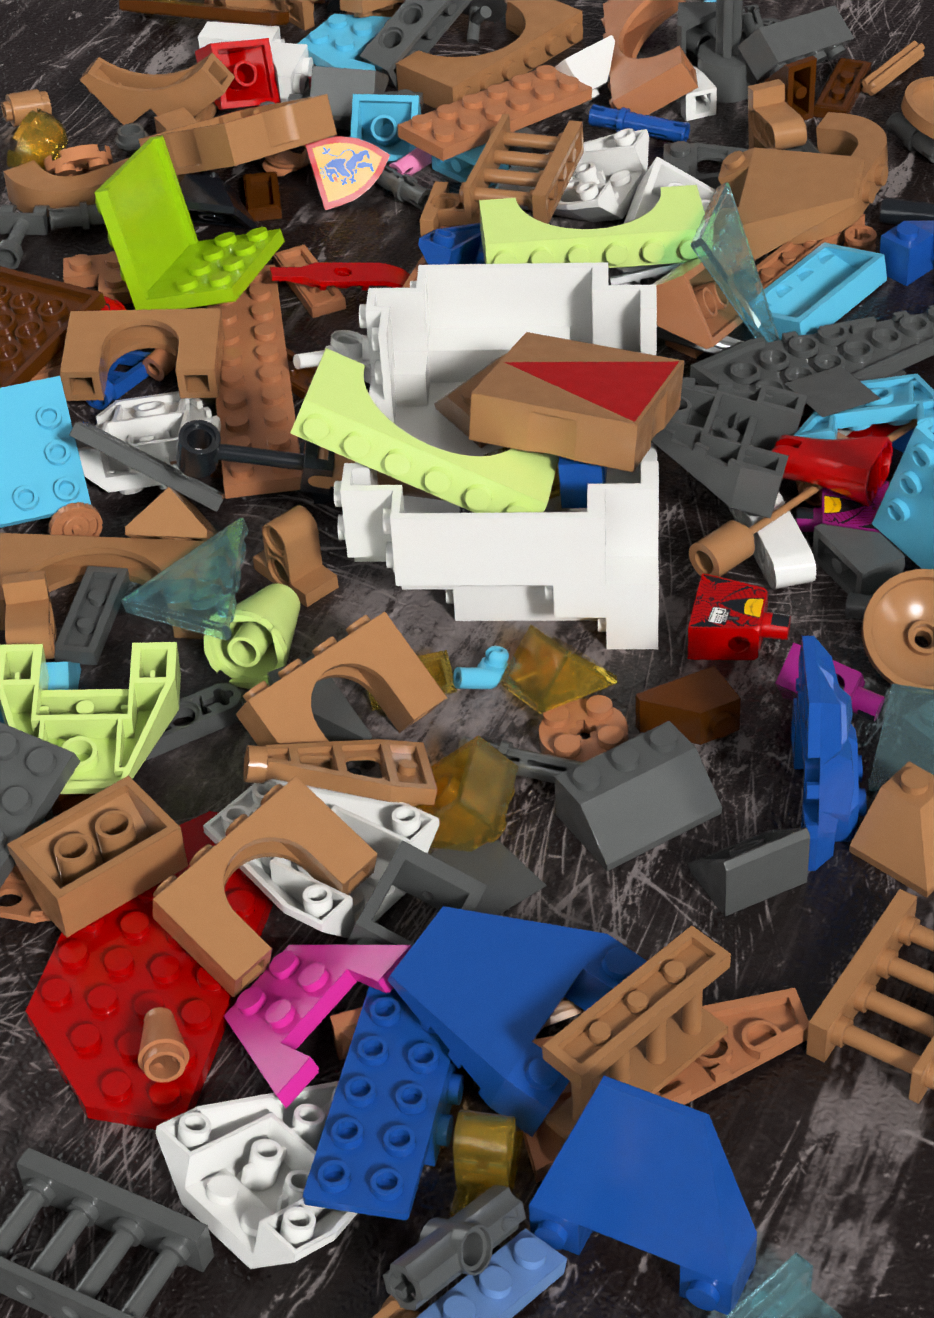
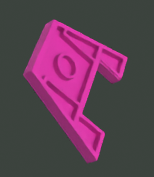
M288 945L283 952L272 959L269 967L251 987L239 995L236 1003L228 1010L224 1017L286 1109L319 1073V1067L313 1059L296 1049L357 981L384 993H390L393 986L389 983L388 978L410 950L411 945Z

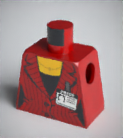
M702 573L688 626V659L755 660L759 658L763 638L788 640L791 615L767 612L768 591L764 587Z

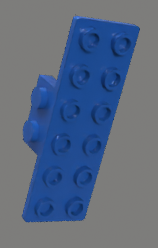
M370 986L368 988L303 1191L305 1205L407 1220L410 1217L423 1166H435L440 1147H448L453 1131V1115L449 1114L452 1105H460L464 1090V1074L457 1073L456 1065L447 1055L450 1051L432 1028L430 1030L425 1028L394 988L390 993H384Z

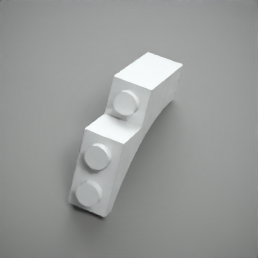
M207 21L198 36L199 49L210 43L269 38L280 102L288 101L289 94L303 93L305 82L308 77L312 76V66H314L312 57L308 55L307 44L285 43V40L281 39L279 26Z

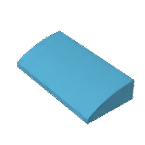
M824 242L742 306L747 318L746 321L776 340H782V333L796 331L798 335L815 334L819 330V326L834 324L887 281L885 255Z

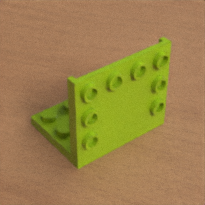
M163 135L150 137L94 192L96 208L103 216L108 230L109 244L115 250L120 264V275L127 284L135 310L186 309L235 302L285 242L281 229L267 231L266 227L252 229L247 234L235 235L234 232H227L218 235L215 239L198 241Z

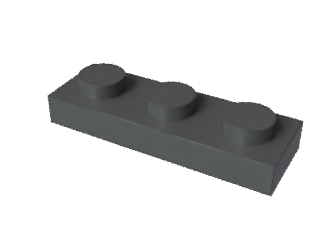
M87 567L55 643L56 662H75L86 665L98 664L130 583L127 568Z

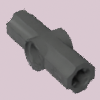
M493 1185L450 1219L439 1217L430 1219L421 1231L419 1243L392 1262L390 1270L383 1274L387 1293L397 1300L401 1308L415 1311L462 1273L475 1276L482 1273L491 1260L493 1248L518 1229L519 1223L526 1219L522 1201L512 1194L509 1187Z

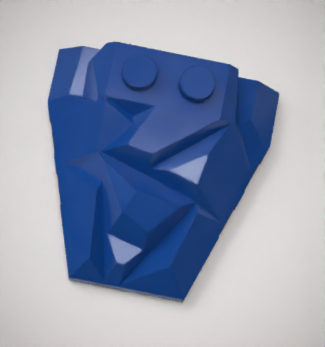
M802 636L798 662L799 678H796L795 684L798 695L797 698L793 699L791 745L794 769H804L801 828H807L810 834L808 871H816L833 856L835 842L851 841L857 832L858 816H866L867 798L866 789L859 788V783H862L863 766L862 756L858 755L856 730L851 724L853 716L851 696L839 686L832 656L815 636Z

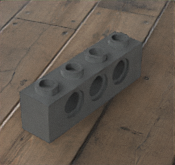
M405 0L396 13L387 20L375 38L366 45L364 51L359 56L363 62L374 65L376 71L387 74L389 77L388 85L397 90L396 63L418 50L428 53L472 0Z

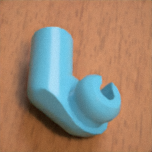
M491 646L486 650V657L481 659L477 667H456L453 673L455 688L487 690L496 687L508 670V651L501 646Z

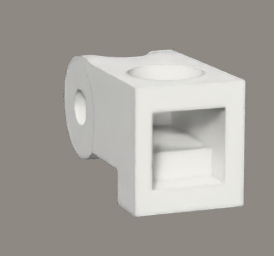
M696 66L693 67L696 70L698 88L675 100L681 103V116L685 121L716 115L717 87Z

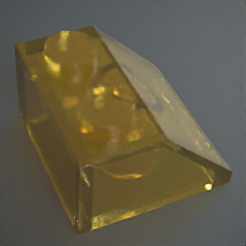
M478 735L431 766L437 786L435 804L413 806L439 818V827L430 848L472 852L487 842L492 843L496 841L506 828L507 822L505 818L509 802L515 793L514 783L518 766Z

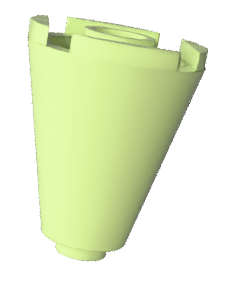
M279 583L270 584L218 615L211 622L204 636V653L210 666L217 673L221 670L231 678L229 683L237 687L251 689L262 681H266L269 686L267 673L286 666L300 611V600L297 594L286 585Z

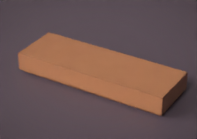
M306 245L276 252L273 255L275 267H303L318 262ZM286 281L313 319L346 309L345 297L335 286H327L326 291H320L317 287Z

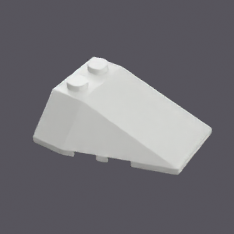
M179 391L115 400L96 416L97 424L95 425L97 428L166 462L178 470L180 469L177 464L171 465L170 462L176 461L178 434L185 423L192 420H204L216 426L219 432L221 430L220 418L217 415L212 416L211 409L208 406L203 407L200 398L180 399ZM76 439L84 477L108 493L120 491L122 495H131L142 491L143 487L158 485L160 489L168 488V486Z

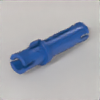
M593 104L589 112L588 123L590 126L616 130V133L627 128H631L633 131L647 129L649 137L673 142H687L686 140H688L690 134V123L631 112L629 108L625 107L613 109Z

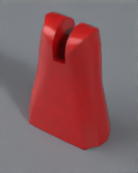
M781 435L771 451L789 456L783 479L815 484L840 493L869 507L877 496L878 487H882L889 476L893 447L889 437L832 440Z

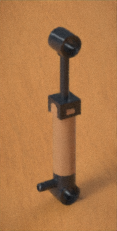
M192 420L185 423L178 434L177 466L182 473L192 478L210 476L216 470L218 460L302 470L300 491L329 495L330 486L334 487L335 481H342L344 463H355L351 459L307 440L305 441L303 454L220 444L221 437L217 427L204 420ZM377 471L378 485H402L404 496L443 500ZM462 507L459 508V513H474Z

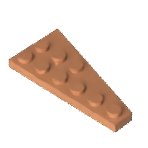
M796 988L702 1006L728 1026V1033L659 1090L656 1095L685 1105L807 1041L809 1020ZM553 1036L535 1039L533 1042L542 1048V1045ZM571 1081L547 1116L572 1096ZM546 1118L533 1137L522 1130L536 1183L544 1179L566 1141L546 1124Z

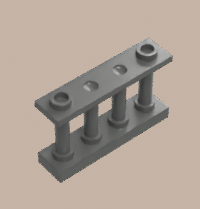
M29 1147L16 1163L25 1195L0 1227V1293L53 1318H142L177 1266L187 1265L204 1272L214 1257L208 1225ZM51 1205L69 1213L29 1269L4 1258L42 1207H49ZM97 1225L114 1233L75 1289L49 1278L86 1226L92 1227ZM140 1244L159 1253L120 1310L94 1299L131 1246L136 1247Z

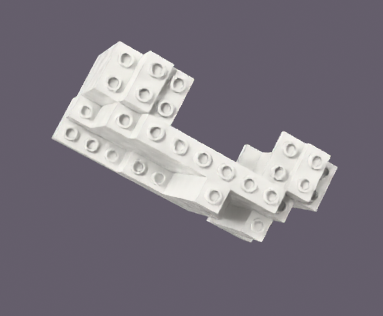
M608 262L419 265L417 281H410V288H368L367 302L359 306L360 328H367L368 336L363 337L362 340L363 361H370L371 383L368 393L376 406L390 421L420 441L461 455L491 456L500 454L511 448L487 444L480 448L436 410L434 403L491 362L509 352L526 332L656 355L657 287L656 285H609ZM651 441L650 450L634 472L607 467L606 484H588L587 508L561 509L557 463L548 505L544 512L459 513L460 506L444 500L404 496L402 485H378L376 470L358 462L344 463L342 481L334 482L335 507H342L343 514L338 515V539L345 540L347 557L354 558L355 562H386L387 568H393V572H395L396 586H402V590L446 589V603L454 604L455 621H598V632H606L607 649H658L659 463L657 461V445Z

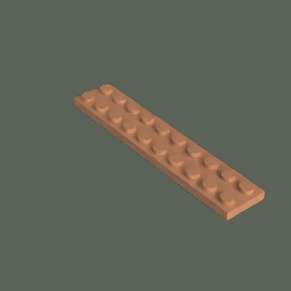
M275 264L265 265L235 302L207 305V308H221L225 335L219 397L216 398L217 416L221 421L220 444L300 453L298 436L290 433L296 419L277 281H272L270 276V267H275ZM221 460L225 499L300 490L302 470Z

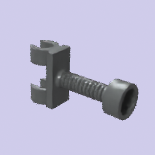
M1 205L0 234L10 235L8 239L0 241V266L14 270L18 268L23 258V250L20 245L25 235H47V228L51 227L50 219L47 217L49 205H35L33 213H15L14 210L17 205Z

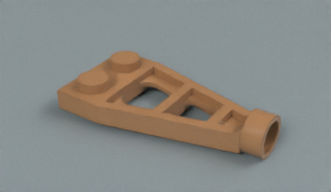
M372 739L272 744L265 746L247 745L245 750L243 779L247 783L264 784L265 781L270 779L289 782L297 776L306 786L387 802H404L411 806L435 804L437 786L424 743ZM375 761L379 763L382 778L353 774L347 771L346 762ZM330 762L331 769L302 763Z

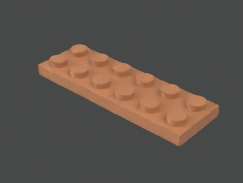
M542 65L534 71L524 75H516L509 81L491 85L486 90L466 95L461 100L451 104L440 105L436 110L426 114L415 115L412 119L398 124V137L444 161L487 143L491 128L496 127L502 114H509L510 132H515L592 100V87L580 82L576 77L557 71L553 66Z

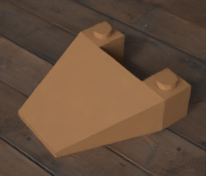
M755 147L744 152L735 151L722 162L718 180L735 208L728 211H717L707 219L709 226V253L719 250L728 271L762 257L856 204L865 165L863 158Z

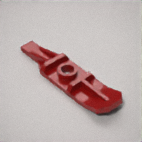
M315 262L303 267H270L272 281L294 282L317 287L320 291H326L327 286H335L337 288L361 286L362 291H368L369 286L402 288L410 276L404 269L386 263Z

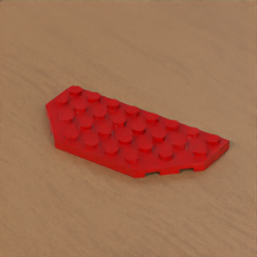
M209 811L179 825L181 827L188 867L174 874L177 878L191 867L190 861L201 848L208 844H211L213 847L216 845L204 833L203 825L219 812ZM238 868L226 883L224 888L225 895L236 914L261 937L273 902ZM162 882L69 937H66L61 932L25 1010L31 1028L44 1043L49 1057L64 1081L72 1088L87 1118L156 1130L157 1125L196 1107L228 1023L224 1015L235 1004L238 997L237 995L233 998L153 918V898H155L153 894ZM158 1007L167 1008L172 1011L189 1051V1061L180 1077L170 1082H156L149 1079L138 1064L144 1017L148 1011Z

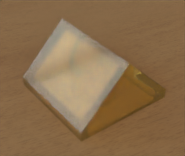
M531 624L501 678L503 687L539 714L618 683L617 676L577 648Z

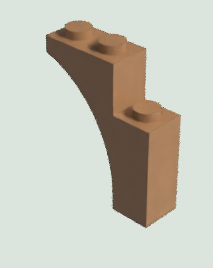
M210 53L203 60L187 69L174 73L155 75L132 72L98 57L90 64L79 80L91 94L99 99L113 117L125 125L133 123L149 109L159 116L184 107L194 117L222 96L235 76L213 53Z

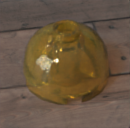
M37 108V112L30 111L22 120L13 136V140L17 141L18 144L15 152L10 149L8 150L7 165L11 169L34 160L46 171L44 159L49 155L52 156V161L61 158L59 151L67 149L68 146L67 132L61 122L40 108Z

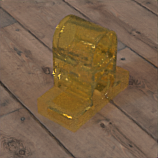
M463 1109L459 1111L453 1141L456 1191L450 1212L451 1217L493 1185L509 1187L513 1194L524 1145L523 1132L516 1131L514 1116Z

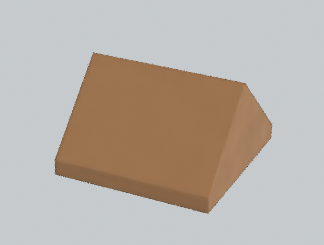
M170 487L125 526V535L131 538L225 542V539L187 497Z

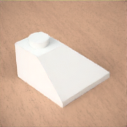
M611 35L567 57L555 66L557 71L576 77L580 82L592 87V100L600 95L598 89L607 83L609 79L615 44L613 36Z

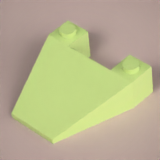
M177 642L132 643L129 689L48 690L49 674L43 644L0 645V709L5 724L72 751L80 760L79 765L60 794H96L128 775L133 779L179 711L181 672Z

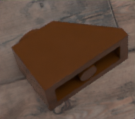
M814 56L786 64L765 80V82L780 79L785 84V102L800 114L804 121L814 118L817 58Z
M711 666L635 694L636 727L640 732L645 733L670 721L691 743L702 745L740 730L741 698L715 666Z

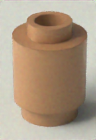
M38 89L6 94L5 101L1 102L4 120L6 122L10 121L13 127L42 122L46 117H51L52 115L51 103L46 91L39 92Z

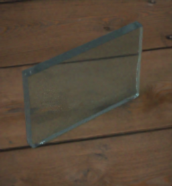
M892 684L888 692L889 699L871 777L868 779L869 790L878 792L881 786L909 761L934 775V690Z

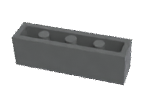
M833 5L758 28L737 47L756 79L760 80L773 75L786 64L810 56L817 58L816 65L826 58L832 61L846 51L844 46L852 41L854 37L838 9Z

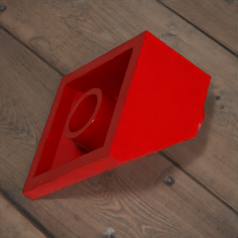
M269 38L210 43L195 51L197 63L210 53H213L235 76L226 92L214 101L219 110L256 107L265 101L280 103Z

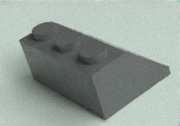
M670 721L554 776L556 816L606 871L722 814L721 803L696 747Z

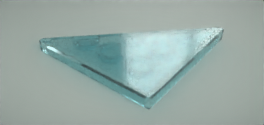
M725 182L716 188L691 242V247L755 338L763 337L765 343L778 341L780 339L730 185L728 182Z
M244 518L237 519L121 599L125 611L212 637L229 640L232 635L230 622L234 620L237 604L235 592L239 590L242 574L240 564L244 561L246 550L244 538L247 537L249 532Z

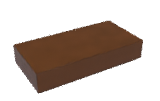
M277 172L243 175L246 209L255 221L282 219Z

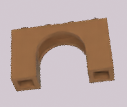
M221 308L70 311L60 369L66 401L104 400L108 372L112 364L126 353L145 348L163 349L177 357L176 376L180 399L218 398L225 339Z
M383 612L370 620L368 615L359 618L346 628V632L349 635L338 642L334 636L328 638L312 651L315 657L303 664L300 658L294 660L278 672L281 679L271 686H268L266 681H262L243 695L246 703L239 709L236 716L258 746L329 742L318 727L311 708L313 688L318 681L323 679L345 678L363 686L371 693L399 733L433 711L447 697L387 613ZM330 762L302 763L331 769Z
M297 776L284 787L281 784H277L271 788L262 798L261 806L250 816L242 814L236 818L227 828L226 836L214 847L208 844L201 848L190 861L191 867L178 878L172 875L165 879L153 894L155 897L153 898V918L233 998L269 967L272 948L236 914L226 898L224 891L226 883L239 867L257 858H284L301 866L314 879L347 895L352 893L374 873L378 853Z

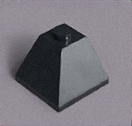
M201 171L199 175L186 174L179 185L192 223L246 230L256 228L257 223L231 186L220 178V174L212 171Z

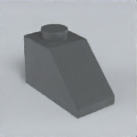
M826 524L814 526L812 553L815 562L847 594L849 591L859 594L873 595L887 580L903 573L905 556L897 546H893L881 533Z

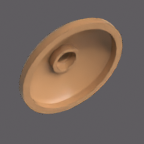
M934 569L910 570L887 580L873 594L865 609L862 620L864 649L875 670L894 687L906 693L922 697H934ZM915 637H924L928 641V647L918 646L915 642Z

